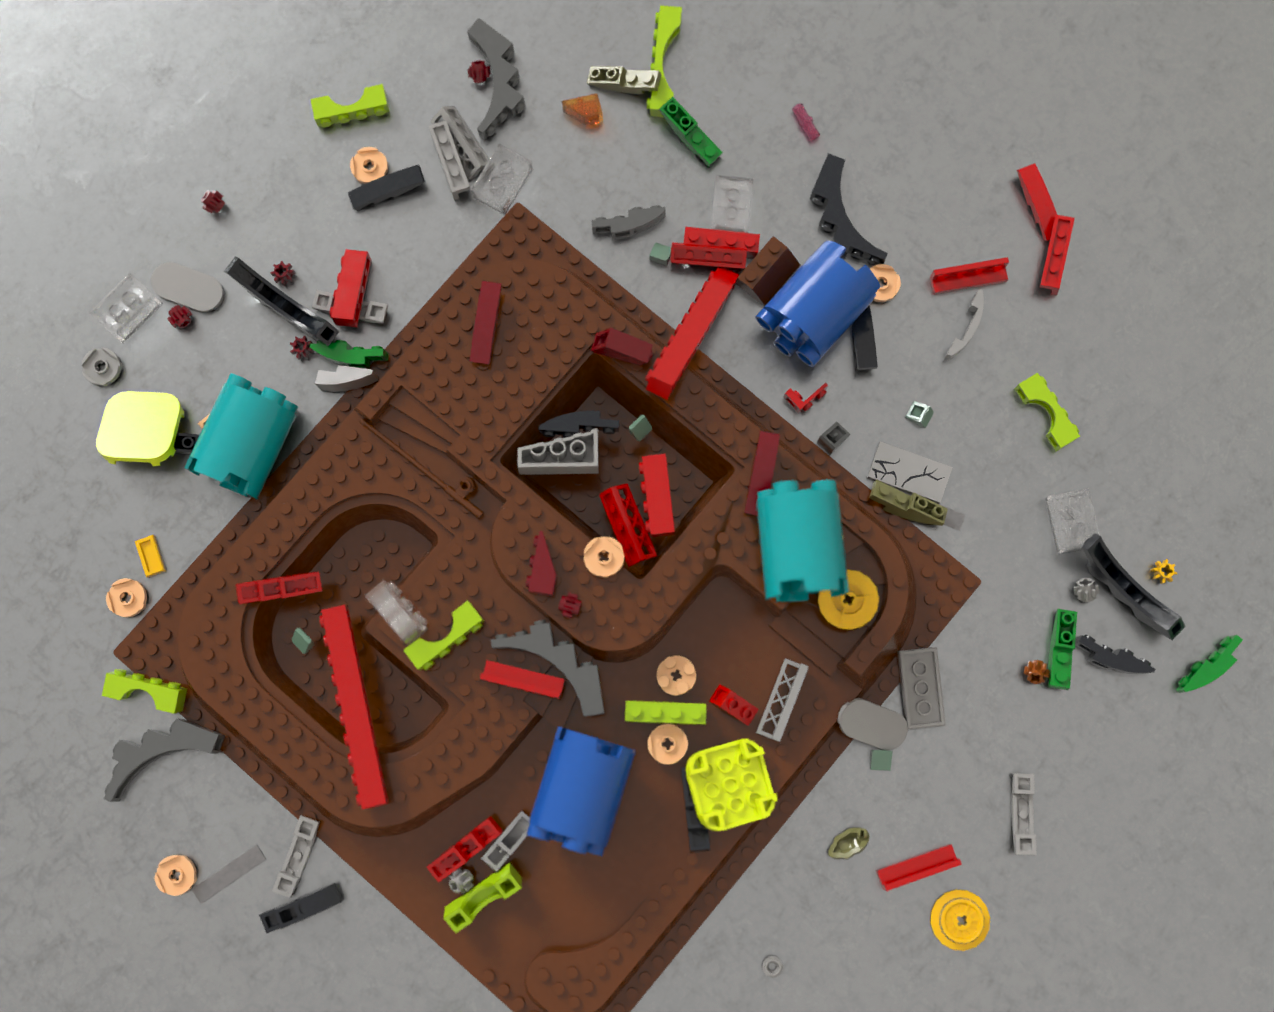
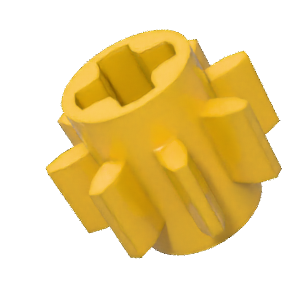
M1168 559L1163 560L1162 563L1160 561L1155 562L1157 567L1150 570L1154 572L1153 579H1159L1160 584L1165 583L1166 580L1172 582V576L1177 574L1174 571L1175 564H1169Z

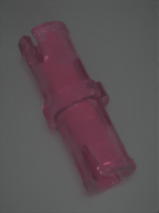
M802 103L795 105L792 111L797 116L800 127L805 130L809 140H815L820 136V133L813 123L812 116L808 115Z

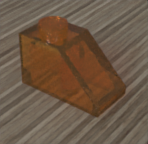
M598 93L562 101L563 112L585 125H596L603 121Z

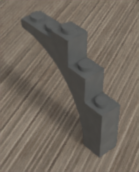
M478 18L468 29L467 33L469 40L486 57L493 73L491 105L485 118L477 128L479 136L485 140L488 136L493 135L496 126L504 122L508 114L514 117L517 113H521L525 107L524 96L512 88L517 85L520 78L518 69L507 62L514 55L513 43Z
M546 620L534 621V625L530 626L531 634H527V631H520L515 633L516 636L508 637L507 634L496 635V639L491 640L493 649L511 648L525 650L553 663L573 685L580 700L584 717L605 714L598 666L593 665V662L581 663V667H577L575 646L570 644L569 641L558 642V646H554L551 623H546Z
M176 719L170 727V735L148 729L142 736V745L128 740H119L114 746L112 759L119 762L113 769L111 782L106 786L104 800L119 802L126 787L136 774L161 756L189 749L219 754L226 735L184 719Z

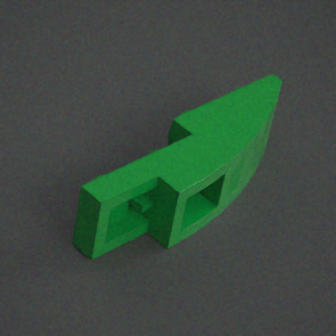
M673 96L659 108V111L678 137L708 167L722 155L723 152L697 126L698 122Z
M336 340L335 343H330L329 346L319 341L315 344H310V348L322 357L348 367L370 369V361H389V353L381 346H372L371 349L353 347L352 350V346L344 340Z
M1057 609L1048 660V669L1050 670L1048 687L1062 690L1070 689L1072 653L1075 649L1077 612Z
M1238 635L1226 636L1220 643L1221 648L1218 651H1214L1208 660L1196 661L1191 666L1190 670L1192 671L1188 676L1185 675L1178 684L1180 686L1176 691L1182 693L1196 690L1222 676L1237 661L1231 654L1243 639Z

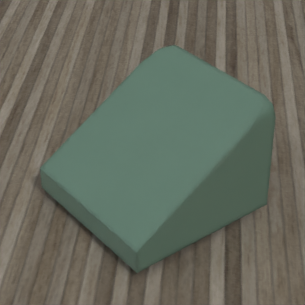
M655 242L649 255V260L667 266L671 256V247Z
M914 401L905 417L926 428L934 411L930 406Z
M641 415L629 426V433L637 441H641L652 430V426L644 415Z
M297 628L295 630L292 642L303 654H306L315 646V643L302 629Z
M871 750L870 770L891 771L892 751Z

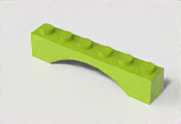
M660 5V11L656 12L655 24H658V29H654L653 41L657 42L656 46L652 47V58H655V63H651L650 70H659L662 75L658 91H648L652 92L651 98L647 99V109H650V116L663 117L659 108L672 96L674 97V93L665 79L662 64L668 46L680 33L682 7Z

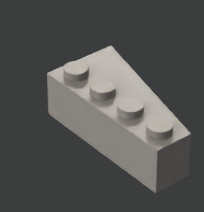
M598 428L590 432L577 433L570 437L557 438L554 441L518 448L519 475L598 474Z

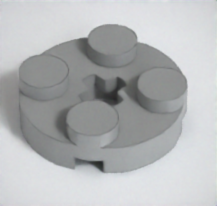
M107 348L93 349L82 360L83 376L94 385L109 386L118 378L122 370V363L119 357ZM105 362V369L98 371V364H104Z

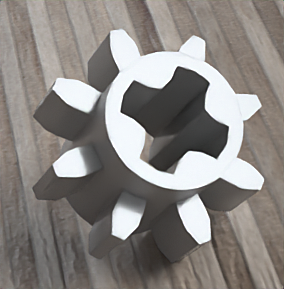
M1090 578L1080 579L1077 582V586L1074 587V594L1078 595V600L1083 602L1093 601L1097 598L1096 594L1099 593V585H1096L1095 581Z
M458 868L449 875L451 879L449 886L455 893L461 891L464 894L474 886L471 883L473 875L467 869L461 870Z

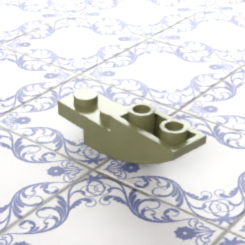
M591 66L587 84L616 92L644 94L645 91H658L662 74L659 70H625L624 67Z
M879 480L873 483L869 497L884 505V511L908 520L931 525H944L948 510L916 493L910 496Z

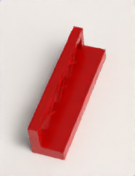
M1056 215L1040 283L1041 288L1052 289L1051 295L1057 296L1060 288L1075 219L1072 217Z
M672 242L670 263L745 269L747 248Z
M1008 257L933 270L930 276L933 294L1007 282L1006 266L1009 263Z
M628 483L610 487L600 493V499L616 538L622 546L628 567L656 557V551L646 531ZM619 490H623L626 497L625 500L621 498ZM627 508L632 511L633 518L628 515ZM634 527L639 529L640 536L635 533ZM642 545L647 548L649 554L644 555Z
M486 660L484 672L480 676V679L557 699L561 698L565 679L488 660Z
M952 844L878 869L876 872L883 890L889 891L960 866L962 863L956 857Z

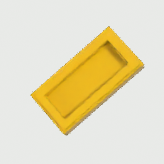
M155 535L135 541L146 577L149 578L165 572L166 568Z

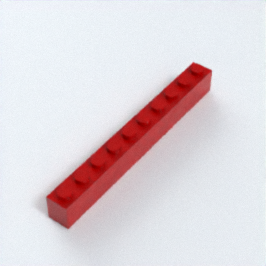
M718 267L715 272L711 271L708 280L705 281L701 289L702 292H698L695 301L689 307L688 313H685L681 321L682 325L678 324L674 333L675 336L671 335L667 344L668 347L665 346L660 355L661 359H656L653 366L654 371L650 369L645 379L648 381L646 390L668 400L732 293L739 274L724 267Z
M346 605L321 610L322 616H319L322 628L325 627L326 635L323 636L324 644L326 647H329L330 655H327L330 667L333 666L334 674L331 675L333 686H337L336 702L338 706H341L342 714H339L340 722L346 729L344 742L346 746H349L350 754H348V761L350 766H353L355 773L352 774V781L354 786H357L359 793L356 794L357 804L364 810L389 804L349 609Z

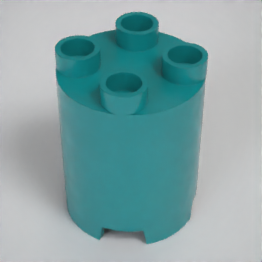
M230 373L226 383L223 384L184 468L198 476L203 474L220 481L219 486L246 497L249 495L258 500L296 418L295 414L298 406L285 400L286 396L276 390L264 387L263 391L252 387V382Z
M835 480L816 481L811 483L812 489L799 490L797 481H781L774 483L773 489L757 493L758 500L756 504L766 600L776 597L777 602L808 601V594L830 591L831 597L849 593L839 494L837 493Z

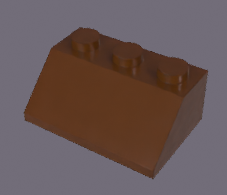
M772 236L738 276L736 285L761 305L765 306L800 267V263L787 246Z

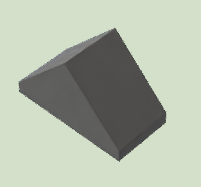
M835 422L819 437L817 444L831 455L850 436V433L838 422Z

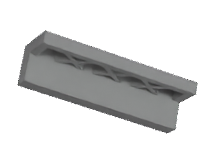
M442 107L433 117L431 123H439L438 121L441 117L444 121H447L450 132L454 134V144L468 180H472L480 170H488L493 164L456 107ZM459 146L464 150V157H461L459 154ZM469 161H471L475 167L472 170V172L468 168Z
M445 120L430 125L429 130L455 201L459 199L458 193L470 190V186L447 121Z
M786 658L784 659L756 733L780 742L809 666L802 663L798 664ZM787 664L798 668L796 675L789 679L785 674ZM787 683L790 691L788 695L780 697L777 689L779 685ZM779 701L783 709L780 714L773 716L770 707L773 703ZM779 717L778 722L776 723L774 718ZM772 720L775 725L773 735L762 731L764 723Z

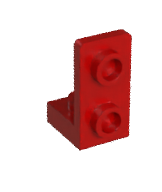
M824 383L804 402L800 393L796 390L793 391L791 388L785 392L783 398L798 414L802 410L806 412L813 406L812 402L816 398L820 400L827 393L828 384Z
M720 684L709 700L747 726L758 712V708Z

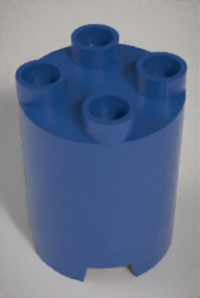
M825 241L755 316L757 322L769 332H776L778 337L775 339L774 345L779 351L788 357H791L796 351L798 357L810 367H814L872 303L876 296L875 293L880 288L877 278L869 267L864 265L856 271L841 258L846 248L833 241Z
M558 726L526 834L545 841L554 840L563 843L562 847L583 854L589 852L603 856L605 846H608L636 750Z

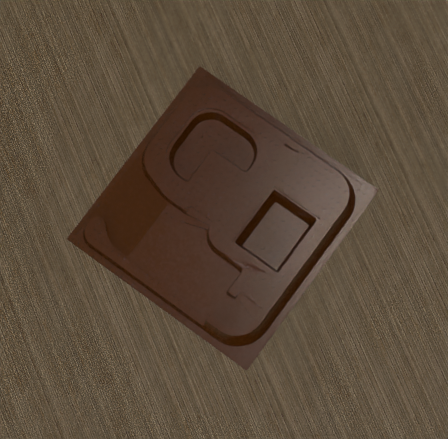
M521 203L514 204L385 348L389 353V361H373L370 365V370H374L379 376V381L358 389L346 391L267 479L258 500L253 497L249 499L116 647L113 654L132 672L145 675L144 678H160L163 680V683L176 682L180 683L181 687L187 688L184 708L179 714L187 721L226 735L220 750L298 820L300 815L320 822L316 836L510 1010L513 1012H631L852 742L853 738L844 734L838 723V714L842 706L847 702L853 701L852 699L862 698L881 706L901 682L897 651L929 648L979 587L981 580L909 520L884 511V505L869 498L871 489L701 350L697 349L668 400L646 390L648 381L645 379L650 369L654 371V363L657 358L661 359V352L665 346L668 347L667 344L671 335L675 336V329ZM482 281L502 283L498 322L496 323L490 364L470 362L474 324ZM613 328L653 344L651 350L653 351L652 358L647 364L636 365L593 353L591 348L595 335L600 331ZM578 411H600L601 419L619 420V432L604 434L603 431H598V474L519 475L518 448L563 438V435L545 437L543 434H540L539 425L546 421ZM641 415H644L652 426V430L641 441H637L629 433V426ZM365 418L373 427L446 485H450L455 490L459 487L458 484L462 478L472 477L476 482V488L466 496V499L484 512L481 518H477L447 494L445 489L359 421ZM760 430L780 434L770 490L773 489L774 483L781 481H797L799 490L812 489L811 483L816 481H836L844 537L846 569L859 571L868 576L876 586L879 596L876 613L862 627L849 630L838 628L829 623L820 611L818 603L819 592L808 594V601L777 602L776 597L766 600L758 516L744 513ZM666 454L675 535L651 537V533L648 532L657 554L656 557L644 560L632 567H628L624 557L623 566L616 574L607 578L592 574L587 569L584 561V551L588 543L598 537H611L617 540L599 494L610 487L628 483L646 527L645 521L649 520V515L644 513L643 501H647L646 493L642 494L641 482L645 480L644 474H640L639 462H642V456ZM619 490L621 498L625 500L626 497L623 490ZM627 508L628 515L633 518L632 511ZM634 527L635 533L640 536L639 529ZM539 531L544 533L557 575L554 597L529 593V588L526 587L527 576H531L532 568L529 567L531 555L535 556L536 548L533 547L535 535L539 536ZM642 545L644 555L649 554L647 548ZM601 552L599 554L601 557L600 561L603 562L605 560L607 562L609 560V553L603 554ZM311 572H319L321 592L238 604L235 584ZM568 592L577 594V600L582 601L578 616L573 614L572 619L562 616L563 611L558 610L562 595L568 596ZM846 594L843 602L847 601L850 604L852 603L851 599L854 597ZM466 601H469L483 618V627L475 633L471 631L465 636L467 639L460 645L454 644L449 648L451 651L446 656L436 658L433 661L435 664L426 671L424 669L418 670L403 650L418 638L427 642H438L445 639L453 627L452 612ZM346 605L349 609L389 804L366 810L358 806L356 794L359 793L357 786H354L352 781V774H355L354 768L350 766L348 761L350 749L344 742L346 729L340 722L339 714H342L341 706L337 705L335 697L338 694L337 686H333L331 675L334 674L333 666H329L327 655H330L329 647H326L324 644L323 636L326 635L325 627H321L319 616H322L321 610ZM546 620V623H551L554 646H558V642L569 641L570 644L575 646L577 667H581V663L593 662V665L598 666L605 714L584 717L580 700L573 685L553 663L525 650L511 648L493 649L491 640L496 639L495 636L507 634L508 637L516 636L515 633L520 631H527V634H531L530 626L534 625V621ZM297 628L302 629L315 643V646L306 654H303L292 642V637ZM683 656L694 665L697 677L694 687L689 692L673 696L664 692L658 684L657 669L667 657ZM786 658L809 667L780 742L756 733ZM486 660L565 679L561 698L557 699L481 680L480 676L484 672ZM787 664L785 669L787 678L794 677L798 668ZM679 670L671 673L674 681L682 678ZM787 683L779 685L777 689L780 697L788 695L790 691ZM719 684L732 690L758 708V712L748 726L709 701ZM626 701L706 704V725L626 722ZM779 701L773 703L770 707L773 716L780 714L783 709ZM779 717L774 718L776 723L778 722ZM773 721L765 722L762 731L773 735L775 729ZM662 724H673L681 728L688 740V748L685 755L673 764L658 762L648 750L650 734ZM558 726L636 750L608 846H605L603 856L586 852V854L575 852L562 847L563 843L554 840L545 841L527 835L512 855L499 868L501 869L508 863H511L522 877V888L507 899L499 898L487 904L475 916L472 923L455 933L444 920V910L447 905L463 894L461 891L459 893L452 891L449 886V881L451 880L449 876L438 883L426 867L490 816L503 832L521 811L530 818ZM665 738V742H662V747H666V750H670V746L674 745V742H671L669 738ZM741 739H749L755 742L765 752L763 758L773 793H777V801L770 816L726 830L713 831L708 829L710 851L690 853L681 768L686 767L690 757L698 751ZM499 836L459 867L461 870L467 869L472 873L473 881L471 883L474 885L473 887L495 873L481 858Z

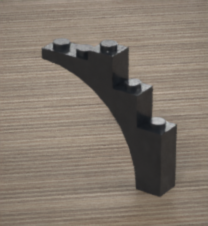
M828 153L810 197L814 203L826 205L819 226H822L828 232H835L832 241L846 248L842 258L845 259L849 252L853 257L858 259L864 258L873 265L884 264L888 253L876 248L864 239L853 227L846 214L840 188L845 159Z
M235 256L224 270L225 273L245 288L260 303L270 307L283 319L291 322L306 335L324 345L329 346L340 332L327 320L311 312L283 293L240 258Z
M1094 533L1085 541L1082 549L1089 561L1086 566L1090 574L1108 585L1115 598L1130 606L1137 619L1170 640H1173L1185 628L1180 615L1158 601L1129 575L1109 551L1100 535Z

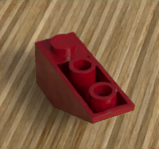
M539 531V536L535 535L533 547L536 548L535 556L531 555L529 567L532 568L531 576H527L526 587L529 588V593L554 597L557 575L544 533Z

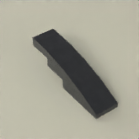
M415 165L368 182L349 191L348 195L353 209L359 210L371 203L377 204L389 197L396 198L425 183L420 165Z
M869 305L852 324V336L854 337L858 370L877 369L878 367L872 315Z
M682 767L681 774L690 853L710 851L708 829L701 824L697 816L686 777V767Z

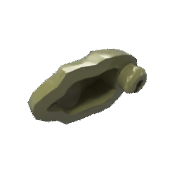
M850 828L834 838L833 844L829 848V856L833 859L848 860L855 854L861 853L869 842L870 836L868 831L864 828Z

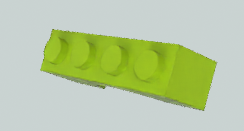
M383 84L365 87L362 97L351 105H339L329 95L310 99L314 120L318 127H329L334 123H347L353 119L362 120L368 116H381L386 112H390Z
M1036 373L1014 388L1024 404H1037L1048 412L1051 419V427L1046 437L1056 452L1080 437L1077 426L1070 422L1067 411L1060 407L1057 402V396L1050 392L1043 376Z
M466 601L452 612L453 627L445 639L438 642H427L418 638L403 650L418 670L424 669L426 671L435 664L433 661L436 658L446 656L451 651L449 648L454 644L460 645L467 639L465 637L471 631L475 633L483 627V618L469 601Z
M115 669L113 672L106 673L102 692L104 697L123 700L129 698L136 689H141L151 695L157 710L173 714L183 711L187 688L181 687L180 683L169 682L167 684L163 683V680L160 678L147 679L144 678L145 675L138 673L130 675L126 674L127 671L123 669Z
M626 701L625 721L631 723L706 725L707 705Z
M508 863L447 905L444 910V920L455 933L459 932L472 923L475 916L487 904L499 898L507 899L522 888V877L512 864Z

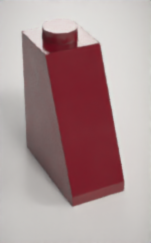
M608 328L596 333L591 352L636 365L647 364L652 358L653 351L651 350L653 344L616 329Z

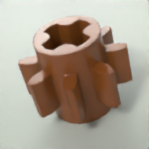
M1034 660L1032 662L1029 661L1028 666H1025L1024 674L1027 675V680L1031 683L1040 684L1041 682L1045 683L1046 678L1049 677L1050 670L1046 669L1047 664L1043 661Z

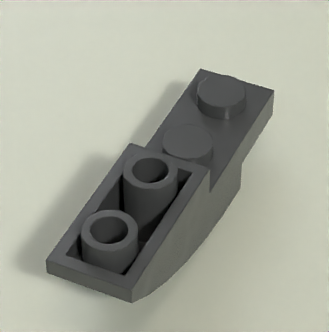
M659 205L646 209L634 207L632 210H628V217L615 216L612 219L598 217L595 220H591L593 234L611 232L612 239L631 236L647 230L665 218L666 209Z

